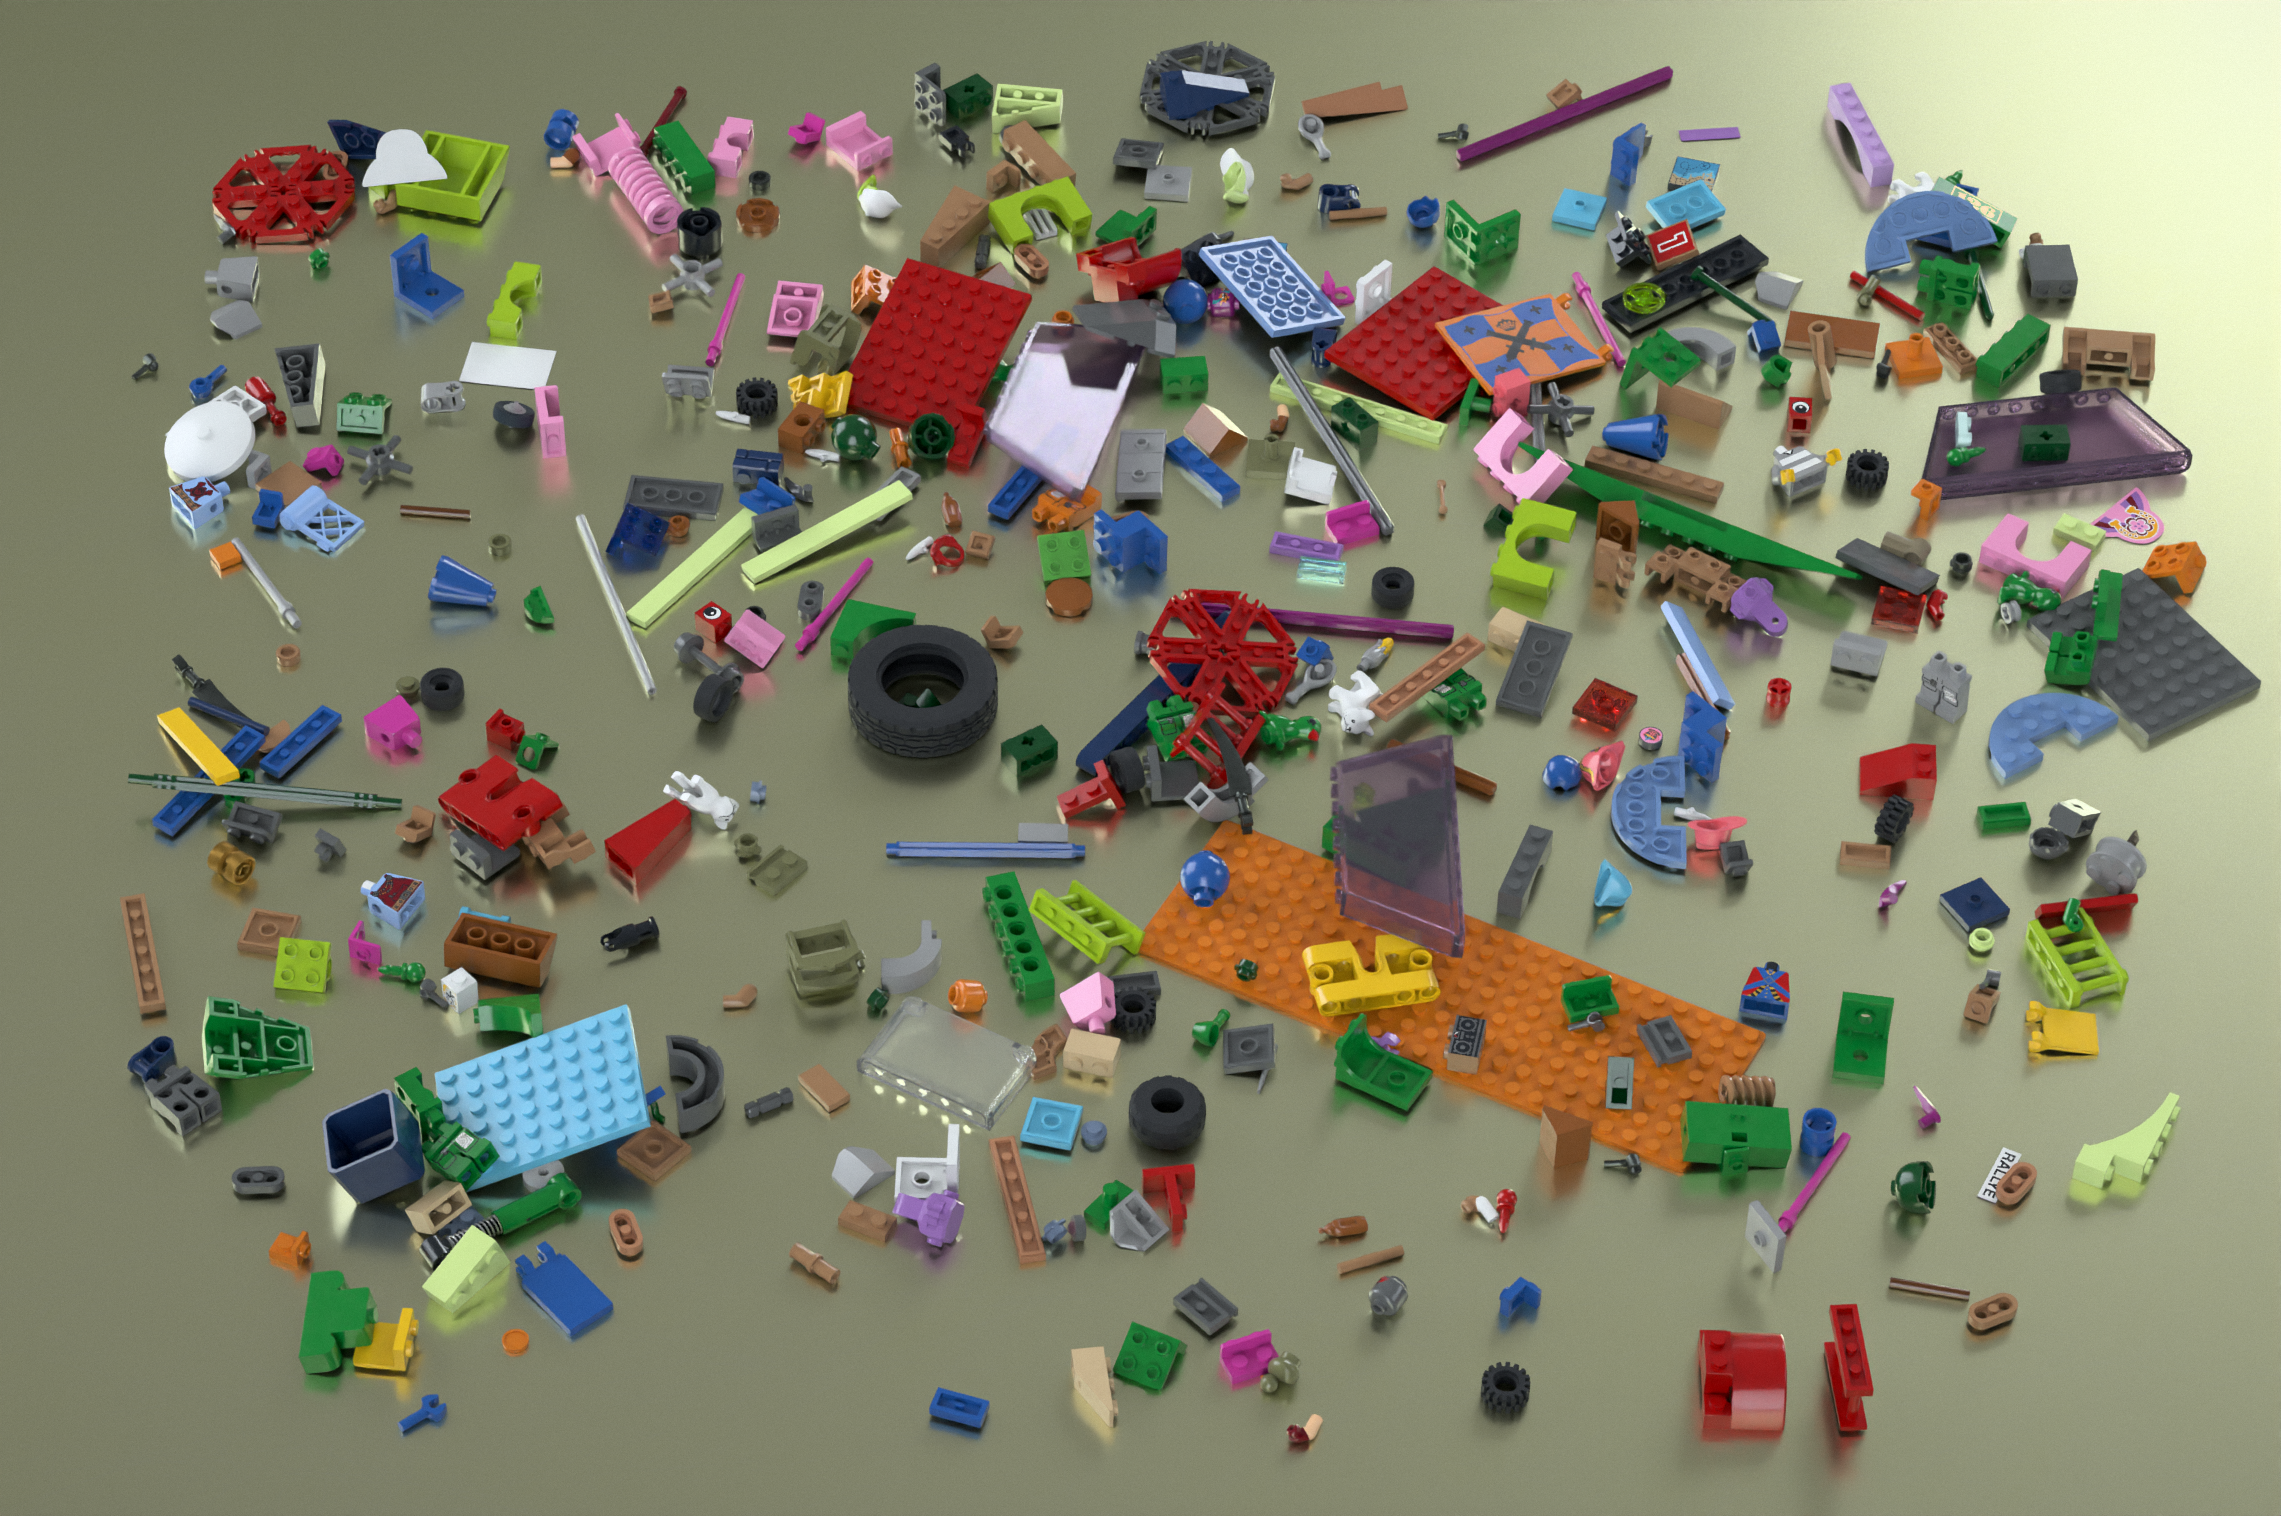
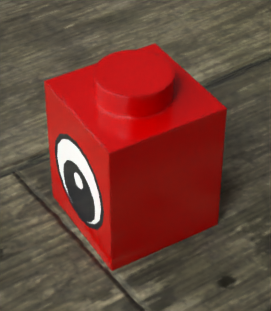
M1789 397L1787 432L1810 433L1812 398Z
M713 601L695 612L696 631L715 644L727 637L728 632L732 628V614Z

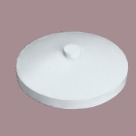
M215 401L199 405L185 413L171 428L166 438L164 449L167 463L173 472L185 481L202 476L206 477L210 482L222 479L237 470L251 453L255 442L253 422L241 407L230 402Z

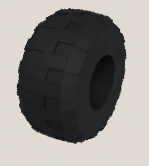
M1172 1075L1157 1076L1143 1082L1133 1091L1129 1101L1128 1117L1133 1134L1146 1145L1160 1150H1175L1191 1144L1200 1136L1206 1122V1103L1203 1094L1191 1082L1181 1077H1172Z

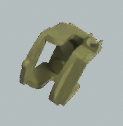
M824 304L815 323L808 331L801 330L798 334L790 363L793 365H806L811 359L813 350L822 354V358L817 366V375L825 372L829 376H834L855 352L862 330V323L856 319L857 317L833 304ZM845 326L844 337L841 346L838 348L830 342Z
M845 919L839 923L796 932L791 930L785 934L786 957L796 989L800 994L854 984L859 980L858 968L866 966L863 960L865 955L863 950L858 949L855 938L852 936ZM842 947V950L823 953L805 958L801 957V955H807L815 952ZM846 964L849 972L803 981L799 970H828L833 972L836 967Z

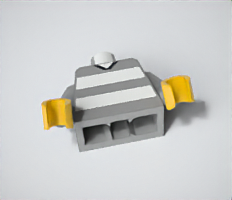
M1779 446L1773 452L1775 458L1774 466L1771 469L1772 483L1775 486L1781 485L1789 497L1825 483L1827 466H1833L1836 464V461L1843 460L1840 449H1831L1826 455L1820 456L1811 453L1802 446L1789 451L1784 446Z

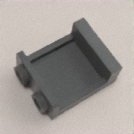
M2070 244L2025 245L2023 266L2029 270L2032 282L2031 297H2074L2077 290L2078 276Z

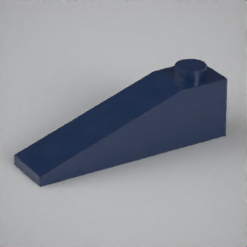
M1183 70L1160 73V95L1169 120L1191 118L1197 116L1198 111L1204 109L1207 111L1213 110L1214 106L1220 103L1229 104L1249 97L1245 79Z
M329 120L327 122L340 151L345 152L348 155V159H376L377 145L381 137L387 132L349 120Z

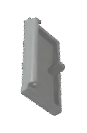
M1126 429L1120 431L1115 499L1118 502H1124L1125 499H1162L1167 441L1166 429Z

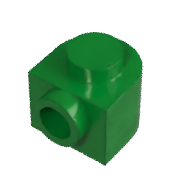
M1774 355L1762 366V376L1776 387H1779L1782 383L1786 384L1792 374L1790 368L1793 362L1781 355Z

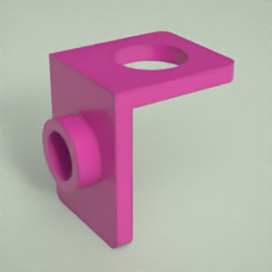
M1324 271V283L1321 284V290L1335 306L1355 302L1349 287L1335 288V282L1329 271ZM1344 293L1347 297L1345 299H1337L1335 294Z
M359 920L348 938L350 957L380 965L382 963L381 946L364 941V922Z

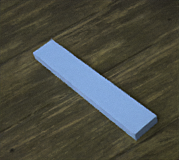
M1665 601L1661 605V609L1711 701L1715 705L1730 710L1735 705V702L1683 608Z

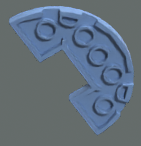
M1941 191L1912 193L1893 202L1879 215L1873 224L1865 247L1866 272L1870 273L1910 263L1911 259L1906 241L1947 232L1952 252L1955 253L1994 244L1997 242V239L1986 217L1982 216L1973 207L1974 205L1965 199L1945 194Z
M2042 693L2024 697L2004 708L1994 720L1988 745L1990 747L1991 760L2000 775L2007 779L2043 761L2044 753L2033 744L2034 742L2064 727L2081 742L2117 724L2119 716L2108 707L2077 695Z
M1684 756L1656 758L1651 764L1645 766L1640 764L1626 774V778L1617 784L1611 804L1613 826L1621 840L1638 855L1669 868L1686 869V826L1661 825V797H1685Z

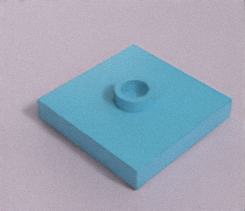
M1564 188L1552 215V221L1595 231L1606 206L1607 197Z
M1033 1097L1020 1134V1141L1071 1151L1083 1114V1106Z

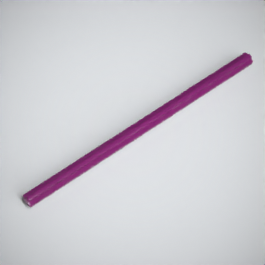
M1665 66L1457 149L1456 157L1460 161H1465L1673 77V69L1670 66Z
M1201 603L1211 617L1218 618L1225 610L1231 612L1230 607L1225 604ZM1268 608L1276 620L1283 624L1450 639L1454 636V626L1449 624Z

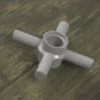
M677 254L671 255L670 261L681 270L679 277L662 284L664 291H671L683 285L687 290L701 289L708 297H712L715 294V290L704 278L705 274L723 266L720 258L702 266L696 260L684 262Z

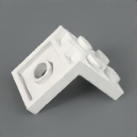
M1386 259L1378 266H1374L1368 274L1357 281L1355 323L1358 325L1392 299L1390 298L1392 263Z
M949 1124L947 1158L897 1157L895 1202L899 1193L926 1200L933 1193L943 1194L944 1190L958 1194L960 1169L959 1124ZM923 1178L927 1179L928 1182L919 1184L916 1180Z

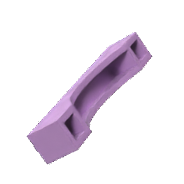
M1851 83L1830 86L1827 107L1834 120L1842 121L1850 131L1859 153L1863 174L1869 186L1890 185L1894 163Z

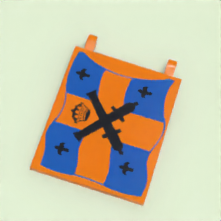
M1550 293L1435 323L1436 329L1489 396L1494 395L1495 376L1520 368L1531 381L1530 385L1604 366L1606 361L1612 359L1610 352L1614 351L1610 344H1605L1596 350L1564 311L1570 308L1571 305L1568 301L1573 299L1569 293H1563L1556 299Z

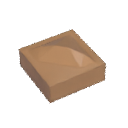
M670 290L648 296L652 314L674 308Z
M972 531L965 550L966 555L989 560L996 540L995 536Z

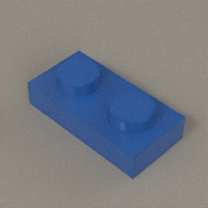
M938 1387L929 1407V1414L981 1428L990 1408V1401Z

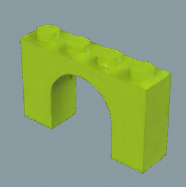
M1068 176L989 203L988 219L1011 255H1014L1016 246L1020 244L1032 245L1034 234L1022 217L1030 210L1046 209L1055 213L1071 235L1091 228L1093 214Z
M1522 498L1520 505L1514 508L1512 515L1513 523L1512 525L1508 524L1506 528V541L1499 546L1497 554L1499 558L1497 563L1493 562L1490 576L1493 577L1494 587L1548 600L1555 582L1554 569L1524 560L1517 550L1524 541L1533 537H1546L1570 543L1577 525L1576 512Z

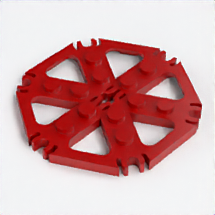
M311 145L260 148V152L254 150L255 157L253 158L245 154V161L240 157L213 188L214 191H212L214 211L234 228L237 238L240 235V238L243 240L249 235L251 243L256 241V244L308 240V237L314 238L313 231H320L321 234L324 233V228L328 231L355 200V181L352 175L330 151L327 153V150L323 149L318 153L317 146L315 145L313 147ZM276 155H300V158L285 175L270 160L271 157ZM325 164H329L339 175L338 178L333 180L311 181ZM245 170L250 172L260 185L233 187L229 184L240 171ZM336 201L325 214H317L308 204ZM257 207L245 220L236 219L229 210V208ZM283 212L296 226L291 229L269 230Z
M1188 589V591L1183 590L1181 594L1183 600L1179 599L1176 594L1173 595L1172 599L1170 597L1147 640V647L1156 649L1150 651L1148 658H1150V663L1174 694L1180 695L1183 701L1188 697L1187 702H1196L1200 708L1205 700L1203 698L1204 693L1211 686L1217 687L1225 675L1245 702L1243 706H1232L1242 716L1255 717L1259 714V711L1265 712L1266 709L1263 705L1270 711L1273 710L1274 706L1276 708L1298 666V658L1290 656L1295 654L1297 647H1294V641L1265 604L1262 603L1261 607L1257 609L1259 600L1256 599L1253 604L1246 601L1247 593L1243 594L1242 598L1239 599L1242 591ZM1201 603L1226 604L1230 607L1231 612L1222 629L1219 628ZM1177 617L1182 620L1195 638L1164 637L1163 631L1170 618ZM1258 621L1266 627L1276 640V643L1243 641L1251 624ZM1222 649L1224 653H1227L1226 656H1223L1219 650ZM1169 663L1203 664L1193 684L1187 688L1181 686L1167 668ZM1251 667L1278 669L1281 672V677L1275 689L1269 691ZM1215 704L1210 710L1213 715L1228 716Z

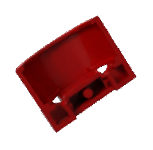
M1134 237L1076 253L1078 271L1088 273V276L1092 278L1094 300L1104 303L1138 300L1139 295L1170 286L1178 278L1182 263L1180 248H1175L1173 251L1147 259L1142 258L1136 238Z
M1700 1330L1698 1354L1701 1366L1703 1429L1784 1430L1787 1401V1362L1783 1335L1780 1333ZM1732 1387L1731 1402H1728L1726 1399L1729 1398L1730 1388Z

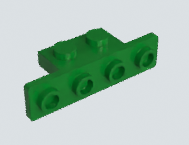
M2104 569L2099 571L2098 578L2094 579L2093 592L2097 593V595L2093 594L2091 609H2095L2093 636H2098L2099 640L2115 642L2118 636L2123 574Z

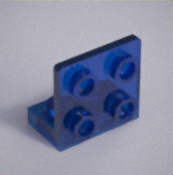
M627 503L605 552L614 555L617 548H623L626 543L652 556H656L670 523Z

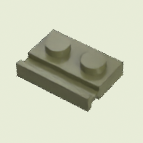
M779 845L747 871V879H753L756 885L774 896L808 868L806 860L790 850L787 851L783 845Z

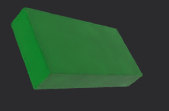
M2026 802L1977 807V815L1982 830L2031 825L2032 819Z

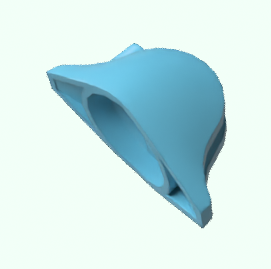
M1604 859L1600 865L1595 887V905L1598 907L1605 905L1622 906L1632 894L1631 883L1625 875Z

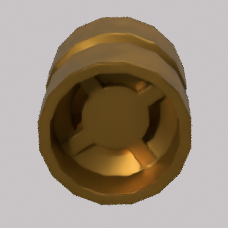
M228 841L219 842L210 852L207 861L208 867L235 885L244 884L253 874L256 864L253 857L244 851H240Z

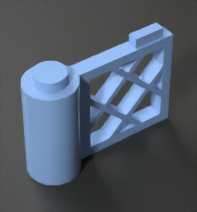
M314 485L309 487L279 515L283 528L291 531H301L317 541V546L327 552L330 550L336 552L364 527L362 519L328 499L324 491ZM329 508L336 512V516H323V512ZM350 521L355 524L352 527L341 528V522ZM337 522L338 528L325 529L324 523ZM321 523V529H311L308 525ZM326 535H339V539L333 543L326 538Z

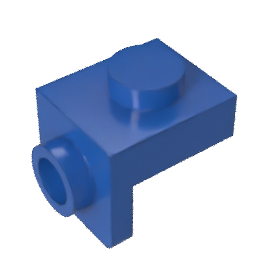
M1765 320L1752 323V327L1747 331L1748 336L1753 335L1758 353L1778 349L1782 346L1774 320L1768 322Z
M261 489L259 491L260 503L252 516V523L254 525L275 528L280 520L279 515L284 510L283 494L277 491Z
M1309 636L1296 654L1299 659L1314 667L1320 663L1321 659H1334L1328 644L1321 640L1317 641Z
M1520 1276L1510 1287H1505L1499 1297V1300H1501L1500 1313L1509 1317L1523 1302L1537 1309L1541 1302V1289L1536 1284Z

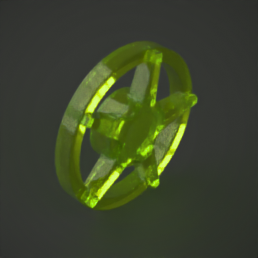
M1647 282L1635 283L1624 290L1623 303L1626 308L1634 312L1646 313L1648 315L1663 307L1665 293L1655 284ZM1638 288H1649L1648 290H1646V289H1642V290H1638V291H1635V290H1634V289H1638ZM1652 291L1658 292L1661 298L1653 297ZM1629 293L1635 299L1629 302L1626 297ZM1650 304H1657L1653 307H1649Z

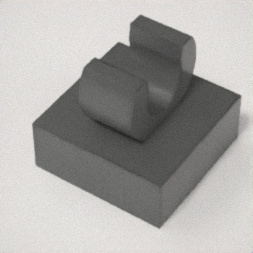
M321 828L315 834L319 844L314 852L319 854L318 857L323 861H329L333 853L342 857L347 849L339 838Z

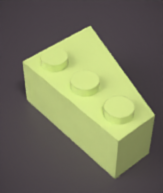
M998 84L992 112V134L1000 133L1005 126H1014L1025 120L1031 127L1060 123L1063 109L1062 89Z
M472 1225L423 1284L422 1288L429 1298L451 1313H454L511 1262L496 1240Z

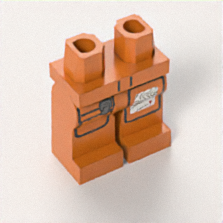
M1067 473L1063 476L1062 483L1054 489L1048 490L1045 494L1042 493L1038 496V505L1032 509V518L1038 523L1047 519L1048 527L1054 533H1058L1061 530L1065 532L1073 531L1074 527L1081 525L1093 517L1095 512L1101 510L1102 493L1088 484L1084 485L1082 480L1071 473Z

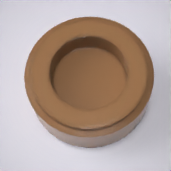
M293 644L280 646L276 650L277 662L285 667L298 664L301 660L300 649Z

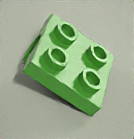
M1084 530L1037 536L1044 583H1051L1061 578L1070 577L1076 579L1091 578Z

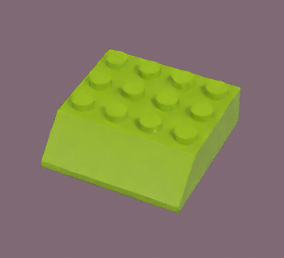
M426 130L422 140L426 145L427 153L440 163L447 174V179L395 184L397 205L481 221L504 180L510 150L509 145Z

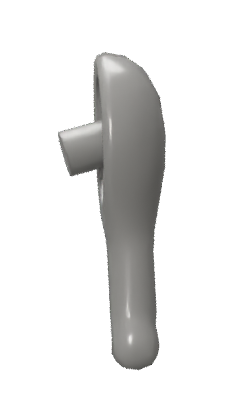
M1305 114L1300 117L1298 128L1301 135L1314 143L1321 160L1330 158L1331 152L1325 147L1322 140L1324 124L1321 119L1313 114Z
M1321 659L1320 663L1315 667L1309 665L1306 669L1303 683L1294 691L1288 692L1285 695V700L1290 702L1291 705H1295L1299 698L1309 690L1329 684L1337 672L1335 663L1329 659Z

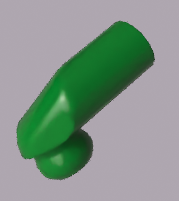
M2075 898L2068 899L2062 920L2070 931L2079 932L2084 924L2077 914L2081 901Z

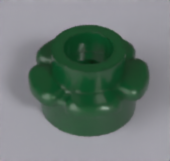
M1241 959L1239 964L1234 966V970L1237 973L1236 976L1243 981L1249 982L1250 980H1255L1258 976V966L1250 960Z
M877 987L871 993L866 1003L871 1006L872 1011L876 1008L882 1010L889 1001V997H887L888 990L884 991Z

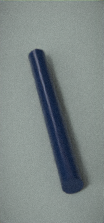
M190 697L188 700V706L241 727L246 725L265 736L269 734L270 728L268 726L194 697Z

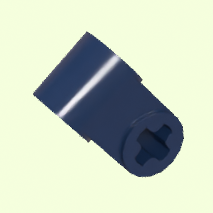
M1352 184L1321 185L1317 208L1323 213L1360 208L1361 204L1358 199L1359 189Z
M1314 327L1311 356L1313 366L1325 368L1331 364L1329 360L1324 358L1325 350L1336 343L1337 330Z
M168 1036L155 1038L149 1045L130 1058L127 1069L131 1073H137L141 1076L144 1083L152 1078L158 1080L167 1068L177 1064L178 1060L173 1040Z

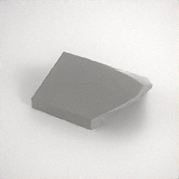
M1776 271L1760 272L1755 280L1758 301L1787 310L1801 288L1803 280Z
M236 300L211 313L210 321L217 328L231 334V337L234 339H238L262 327V323L249 301Z
M850 1146L844 1148L838 1154L832 1179L853 1199H856L894 1175L895 1170L874 1150Z
M1136 1189L1110 1211V1236L1122 1248L1144 1252L1170 1230Z

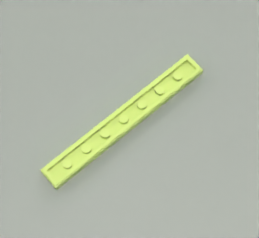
M1279 372L1270 385V392L1298 400ZM1301 379L1320 408L1331 411L1333 405L1350 397L1378 421V426L1438 445L1448 431V424L1435 420L1432 421L1416 414Z
M898 480L741 565L742 571L756 584L912 500V493Z
M744 507L626 613L627 619L643 628H647L752 533L751 517L758 514Z

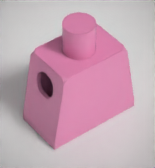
M1097 972L1060 994V998L1075 1026L1086 1032L1105 1034L1104 1024L1116 1016L1113 981L1102 973Z

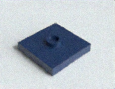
M1982 877L1940 894L1939 901L1968 933L2008 916L2010 913V908Z

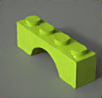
M515 261L512 269L508 270L506 282L500 288V296L494 301L493 312L489 313L487 317V326L490 327L491 337L511 340L518 339L523 327L522 309L515 304L525 298L536 297L542 284L541 265Z

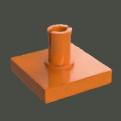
M1912 333L1909 336V340L1885 344V352L1887 349L1891 350L1889 360L1898 379L1942 373L1943 365L1929 337L1923 338V335L1920 333Z

